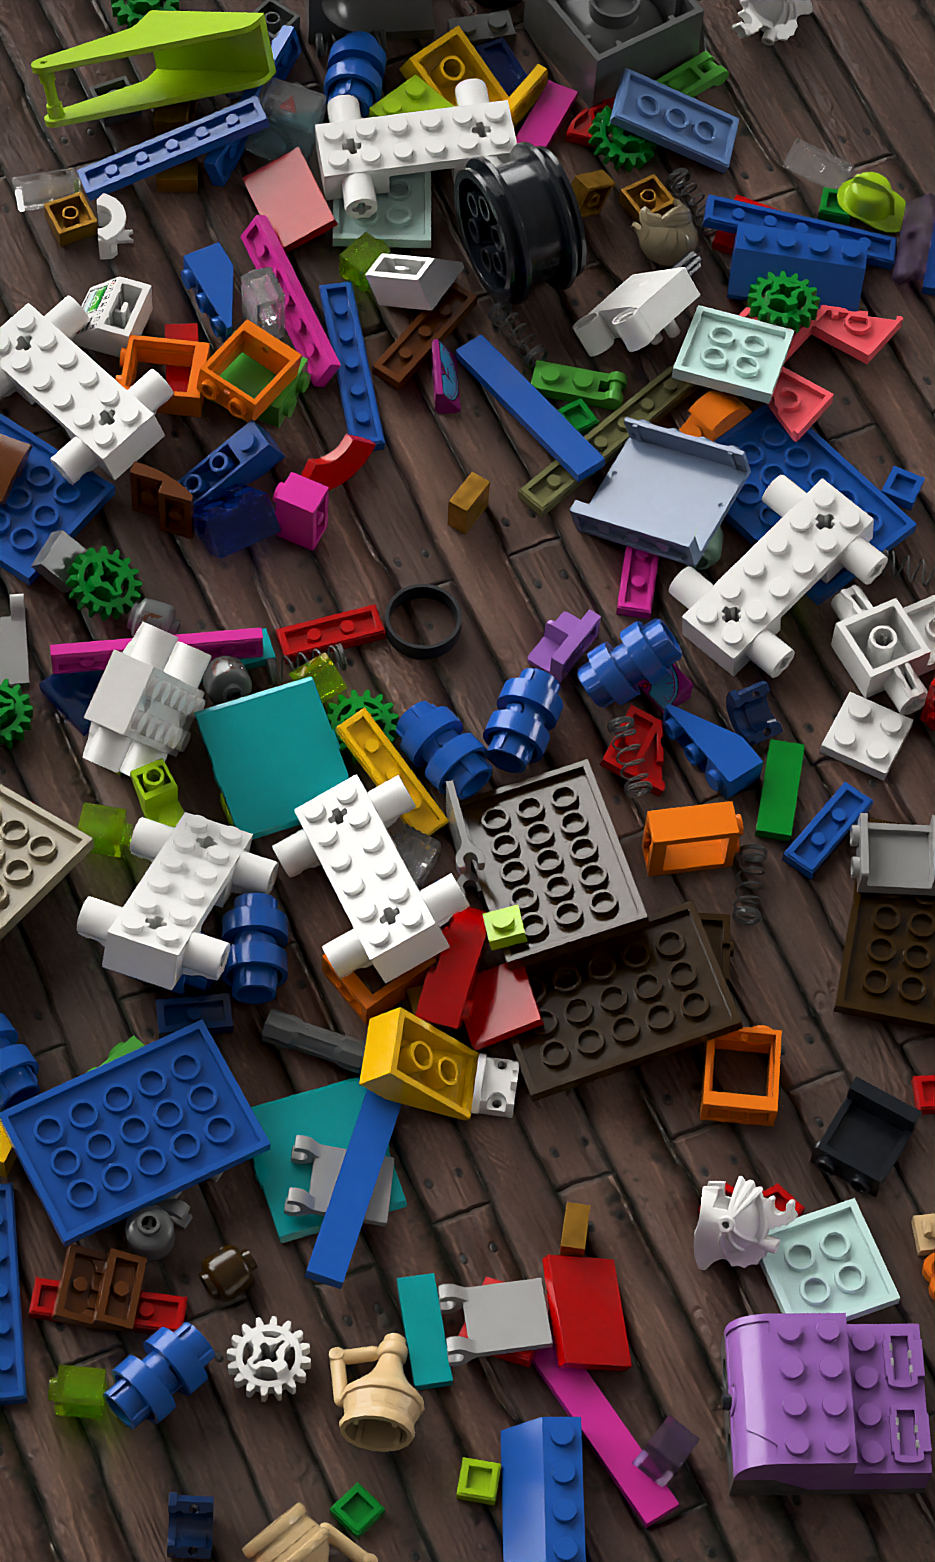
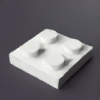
M849 692L821 745L820 752L884 781L912 728L914 720Z

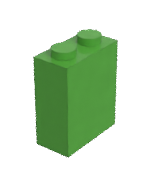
M243 352L220 375V377L253 399L276 376L275 373ZM301 358L297 377L257 418L258 420L279 428L285 417H291L296 407L298 394L300 392L304 393L307 390L311 380V374L308 373L307 358Z

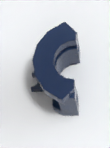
M760 681L738 692L733 690L728 692L726 696L727 712L733 729L751 747L783 732L781 723L775 719L770 711L767 702V693L770 692L768 682Z
M169 1492L168 1558L211 1559L215 1509L214 1496L178 1495V1492Z

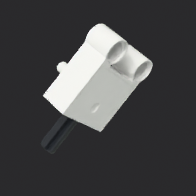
M689 251L667 270L631 275L591 312L579 319L572 328L588 355L592 357L603 353L614 344L615 338H621L629 352H634L645 347L650 342L653 345L659 344L663 340V336L660 333L663 328L670 338L678 336L681 330L674 318L701 295L690 277L701 267V256L697 255L694 251Z

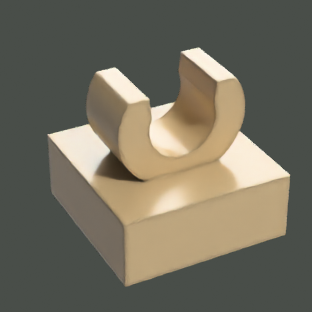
M935 1213L913 1216L911 1224L918 1256L935 1253Z

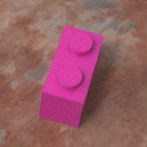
M291 472L285 483L280 482L273 495V501L276 502V509L273 515V520L276 521V536L313 551L328 527L329 487Z

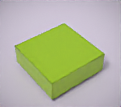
M463 1457L456 1499L495 1505L501 1464Z

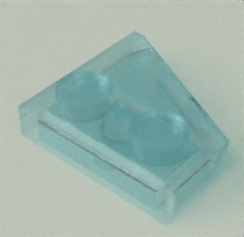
M314 111L267 117L270 126L248 135L244 150L274 161L299 147L309 164L316 143L315 124H322L325 112Z

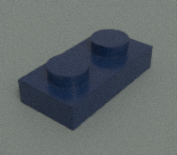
M230 993L156 1000L159 1039L199 1020L204 1021L210 1034L233 1032Z

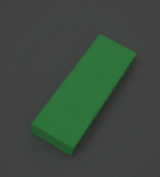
M770 739L755 836L790 842L804 755V744Z

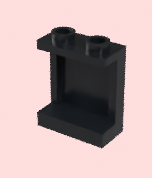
M856 1076L849 1087L846 1099L822 1139L817 1141L814 1146L810 1162L814 1163L824 1174L836 1175L847 1181L855 1191L862 1194L869 1193L876 1197L917 1128L922 1112Z

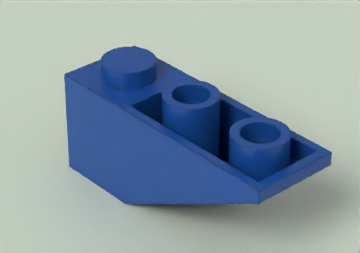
M217 242L184 255V270L181 271V278L185 287L188 290L192 288L195 293V300L202 314L207 313L209 316L210 326L214 335L217 338L221 337L225 343L233 334L234 266L221 244Z
M251 420L177 482L193 495L194 509L259 479L284 459L285 455L269 432Z
M671 704L665 706L662 722L665 734L671 740L678 742L683 748L687 760L693 766L697 765L705 774L708 785L714 791H719L727 800L760 779L763 760L742 736Z

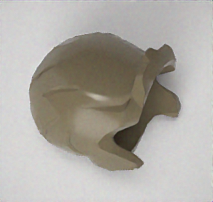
M679 199L673 200L674 208L670 209L663 216L651 212L646 206L643 207L639 215L641 225L633 222L631 225V230L637 234L640 248L645 256L662 266H673L687 252H695L698 245V234L691 222L690 209L683 205Z

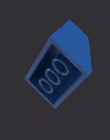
M738 222L732 250L727 298L747 301L751 284H756L758 277L767 280L768 272H772L775 277H778L781 271H785L786 277H791L796 273L798 274L799 281L809 280L808 288H817L816 296L820 297L818 309H820L821 305H827L857 312L866 269L868 242Z
M540 1417L501 1430L503 1562H586L581 1417Z

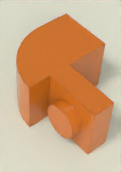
M713 389L704 394L691 406L688 411L692 414L679 431L697 438L705 437L713 442L750 415L752 411L734 394Z

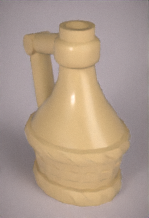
M387 1334L379 1344V1347L368 1346L346 1350L334 1347L329 1351L334 1402L336 1406L344 1408V1416L339 1422L340 1432L348 1442L357 1447L371 1451H396L407 1447L415 1437L414 1424L425 1410L423 1397L407 1381L403 1372V1365L408 1357V1348L405 1337L400 1334ZM378 1360L376 1367L369 1374L348 1384L346 1365Z
M300 1502L288 1509L242 1548L243 1554L249 1559L252 1558L254 1562H329V1544H331L353 1562H378L374 1554L367 1553L331 1524L324 1522L319 1525L305 1514V1506Z

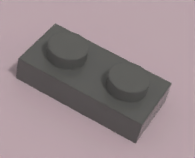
M509 10L447 20L448 32L459 25L474 48L516 41V32Z

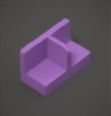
M589 609L581 620L566 611L556 621L548 620L545 624L544 637L529 654L527 662L562 682L598 636L601 616Z

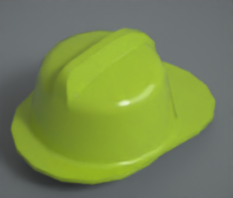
M864 172L857 174L854 178L845 181L838 189L837 200L842 210L877 230L885 233H897L904 230L909 224L911 216L909 206L899 194L892 190L887 178L879 173Z

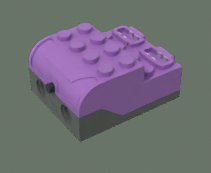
M846 1313L755 1314L735 1319L727 1324L720 1345L723 1392L721 1394V1409L724 1410L729 1496L924 1493L932 1475V1448L929 1415L926 1408L925 1370L919 1324H847Z

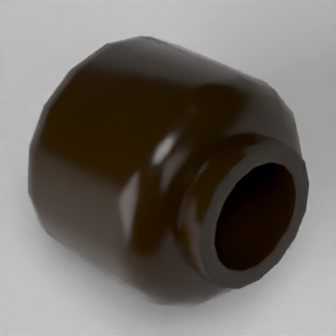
M228 1244L202 1261V1272L198 1276L213 1300L220 1298L225 1302H229L254 1286L255 1276L253 1271L258 1266L246 1248L240 1252L237 1247Z

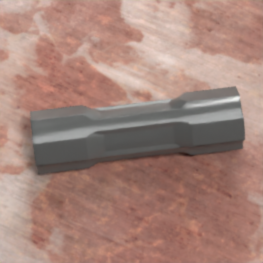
M272 1009L269 1012L262 1031V1041L285 1049H295L336 1063L340 1068L361 1074L366 1040L352 1035L344 1036L303 1022L299 1017L276 1009Z

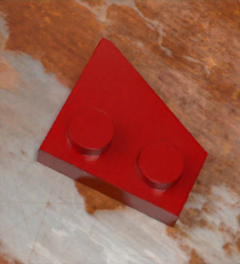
M631 705L625 716L634 719L635 724L629 730L635 729L637 732L631 736L619 737L614 745L617 748L624 749L634 744H640L641 747L639 749L624 751L619 755L618 759L622 763H629L636 759H645V761L639 765L627 766L622 774L624 777L633 778L639 774L648 773L649 776L647 778L632 780L631 782H651L653 787L651 793L660 797L665 788V781H662V764L664 762V750L661 746V739L663 737L662 720ZM630 722L621 723V725H620L619 727L624 726V725H627V724H629ZM611 742L600 766L620 776V771L625 765H621L616 761V756L620 751L613 748Z

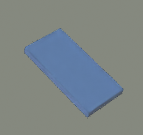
M625 68L620 76L609 123L724 174L729 168L739 118Z

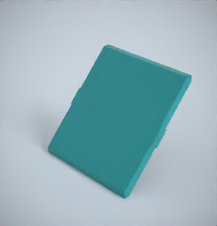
M311 676L194 712L196 723L212 764L213 778L217 783L218 789H221L233 826L253 834L252 840L300 825L301 823L294 809L349 779L340 753L339 740L334 729H331L315 682Z
M360 1076L251 1107L271 1143L270 1150L252 1159L254 1162L255 1179L258 1181L260 1189L263 1190L280 1243L319 1233L324 1216L316 1214L302 1216L284 1214L286 1197L288 1198L289 1188H300L308 1193L310 1190L313 1162L307 1164L291 1162L292 1147L295 1145L296 1135L308 1136L322 1145L347 1149L367 1088L359 1084ZM388 1144L385 1156L391 1157L389 1153L390 1147ZM393 1167L388 1212L407 1207L406 1198L395 1167Z

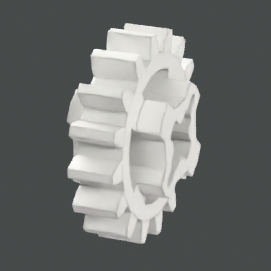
M272 1316L268 1325H264L260 1317L256 1318V1327L253 1329L243 1324V1337L233 1335L231 1340L234 1348L227 1349V1360L232 1361L228 1364L229 1375H237L234 1378V1386L239 1388L247 1385L246 1396L249 1398L256 1391L260 1392L262 1402H266L268 1394L274 1393L278 1401L282 1400V1391L285 1389L291 1394H295V1381L305 1383L306 1373L303 1370L310 1369L311 1358L306 1357L310 1353L309 1343H301L303 1340L302 1330L292 1334L291 1322L288 1320L282 1327L278 1326L275 1316ZM249 1348L252 1357L244 1365L243 1356L246 1349ZM294 1353L295 1362L291 1370H289L286 1361L290 1359V1354ZM266 1356L268 1358L262 1361V1357ZM274 1357H276V1361H274V1362H272L271 1360H269V1359H273Z

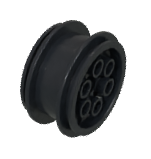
M520 142L513 146L508 162L494 166L488 159L482 156L470 158L465 169L460 170L455 178V212L467 256L476 276L487 293L497 301L508 300L513 305H519L528 299L532 284L546 281L556 290L562 291L570 288L575 278L579 277L585 268L587 255L586 237L575 193L563 167L554 154L544 146L535 147L529 142Z

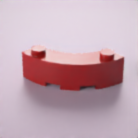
M467 907L462 912L454 914L449 919V926H445L442 929L450 947L434 956L439 958L437 965L432 964L429 972L427 971L415 1016L422 1020L456 1029L462 1026L463 1021L469 1022L474 1007V1000L469 999L482 959L489 948V940L483 918V913H487V911Z

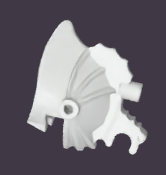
M740 0L743 10L739 11L738 15L744 20V23L739 22L733 25L732 29L738 33L741 39L761 30L764 32L762 43L768 46L773 45L778 40L786 41L789 36L794 35L798 27L797 17L809 15L813 11L811 0Z
M739 1176L732 1197L725 1195L726 1181H709L708 1186H703L699 1221L694 1232V1257L698 1268L706 1270L712 1263L720 1259H726L731 1266L745 1268L751 1264L758 1265L760 1259L765 1257L768 1252L776 1254L780 1239L768 1236L769 1230L775 1227L780 1228L782 1225L787 1226L797 1218L798 1213L795 1210V1200L791 1199L786 1204V1211L783 1212L775 1207L776 1197L773 1195L765 1198L762 1193L763 1188L756 1187L753 1180L745 1181L743 1176Z

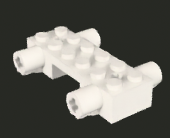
M467 79L456 86L457 107L362 118L357 98L351 95H339L332 98L327 104L330 123L315 124L316 151L325 199L343 198L345 211L354 220L364 217L370 218L378 208L376 194L390 192L389 176L451 168L455 183L457 173L465 169L468 160L472 157H485L494 166L507 163L513 146L517 144L508 100L490 102L486 83L480 79ZM358 203H362L363 208H358Z
M68 295L45 316L28 303L0 327V400L17 391L31 405L35 402L39 404L66 429L71 441L51 457L50 461L61 476L71 485L80 480V477L86 472H90L98 466L116 480L133 465L134 461L136 462L165 436L155 414L157 409L174 395V392L165 379L154 369L149 370L133 386L126 390L72 342L74 335L88 324L90 318L84 309Z
M785 475L778 476L765 490L762 502L782 518L714 585L694 568L688 566L674 578L668 592L689 609L682 616V634L732 676H735L751 660L772 678L778 677L789 666L795 654L792 648L776 636L780 631L781 617L819 579L827 584L844 567L864 584H871L882 573L887 564L888 558L869 543L873 538L874 519L823 478L806 493Z
M856 584L841 590L831 602V607L840 619V622H837L831 642L832 648L864 698L886 691L900 714L908 715L916 712L924 706L928 693L918 676L935 669V595L904 608L897 598L873 607L861 587L856 586Z
M142 622L123 652L114 649L85 713L84 718L92 722L82 758L116 773L120 770V772L130 776V771L161 758L165 762L168 754L177 757L178 752H183L190 740L191 733L188 730L193 719H195L194 712L204 709L205 700L203 696L205 692L197 688L212 656L177 641L178 637L164 630Z
M357 774L294 809L303 829L272 846L289 877L301 874L307 868H315L322 865L354 928L322 946L339 978L350 975L356 969L374 965L385 983L393 980L448 949L450 946L440 927L448 922L454 914L462 912L470 906L452 873L421 891L410 875L387 829L402 814L408 813L416 807L399 775L367 792Z
M187 812L184 813L175 828L141 817L136 824L131 838L130 851L131 854L150 860L152 864L124 907L88 896L78 917V934L97 940L105 947L102 967L169 990H173L182 974L191 976L201 975L207 979L218 980L224 971L229 956L230 943L201 934L202 924L214 905L223 908L232 892L240 894L256 892L269 895L275 883L279 863L249 853L253 834L242 831L234 826H226L208 820L203 816Z

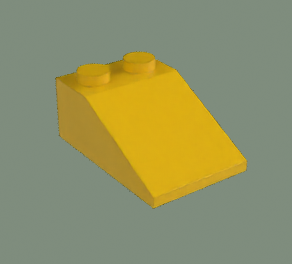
M459 25L410 57L399 69L406 80L416 74L454 107L458 106L455 88L460 82L467 79H480L484 81L490 102L504 101L509 98Z
M399 1007L370 1018L359 1084L386 1100L465 1121L470 1119L479 1053Z

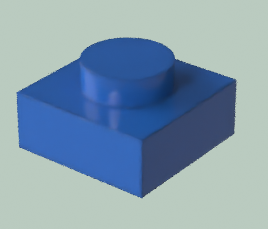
M893 466L881 492L895 505L911 511L924 485L925 478Z

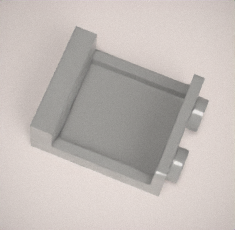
M860 813L857 825H851L850 846L856 847V857L851 859V878H857V892L935 896V815H932L929 825L869 823L868 813Z

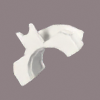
M103 193L97 199L98 226L103 227L98 228L100 260L112 259L117 256V244L134 243V240L129 237L133 234V230H124L126 213L123 205L116 198Z
M484 1053L479 1054L471 1113L513 1117L519 1073L518 1061L487 1057V1054Z

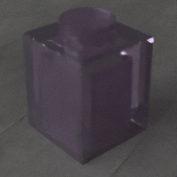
M668 1415L632 1464L663 1488L681 1467L700 1438L671 1415Z

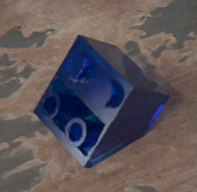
M242 483L233 484L223 490L224 494L214 499L206 497L194 502L195 532L209 554L220 559L281 531L268 494Z

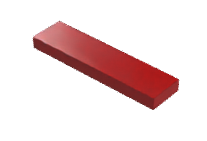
M35 1278L29 1318L56 1321L52 1320V1314L60 1280ZM141 1291L132 1331L154 1334L161 1327H166L174 1332L185 1322L188 1297Z

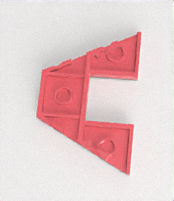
M821 305L820 309H818L816 320H811L810 327L806 328L800 325L799 332H794L785 362L810 335H813L857 360L868 364L902 327L903 317L897 316L896 320L868 316V311L859 310L852 312L846 308ZM748 307L739 314L742 317L758 319V317L749 316L750 308ZM783 367L770 403L766 404L793 441L797 443L832 404L834 394Z

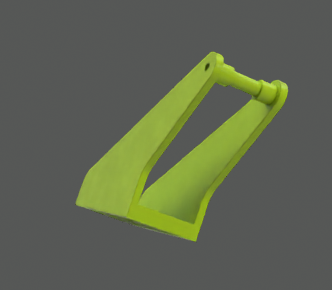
M150 10L136 25L129 29L39 58L31 63L32 72L38 74L40 83L44 87L48 112L44 120L46 126L50 128L256 88L267 83L276 73L264 13ZM153 52L157 69L146 80L63 108L62 102L59 101L54 82L56 80L54 72Z

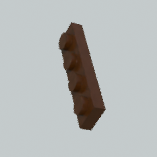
M453 282L433 310H423L372 366V374L400 390L431 356L433 339H439L443 342L477 305L478 296Z

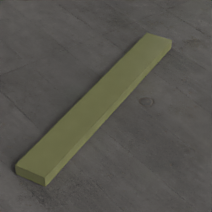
M675 362L584 436L605 458V465L621 452L629 439L624 423L626 417L635 420H646L654 425L700 387V385L672 378ZM555 460L518 490V498L539 516L543 517L596 472L577 482Z

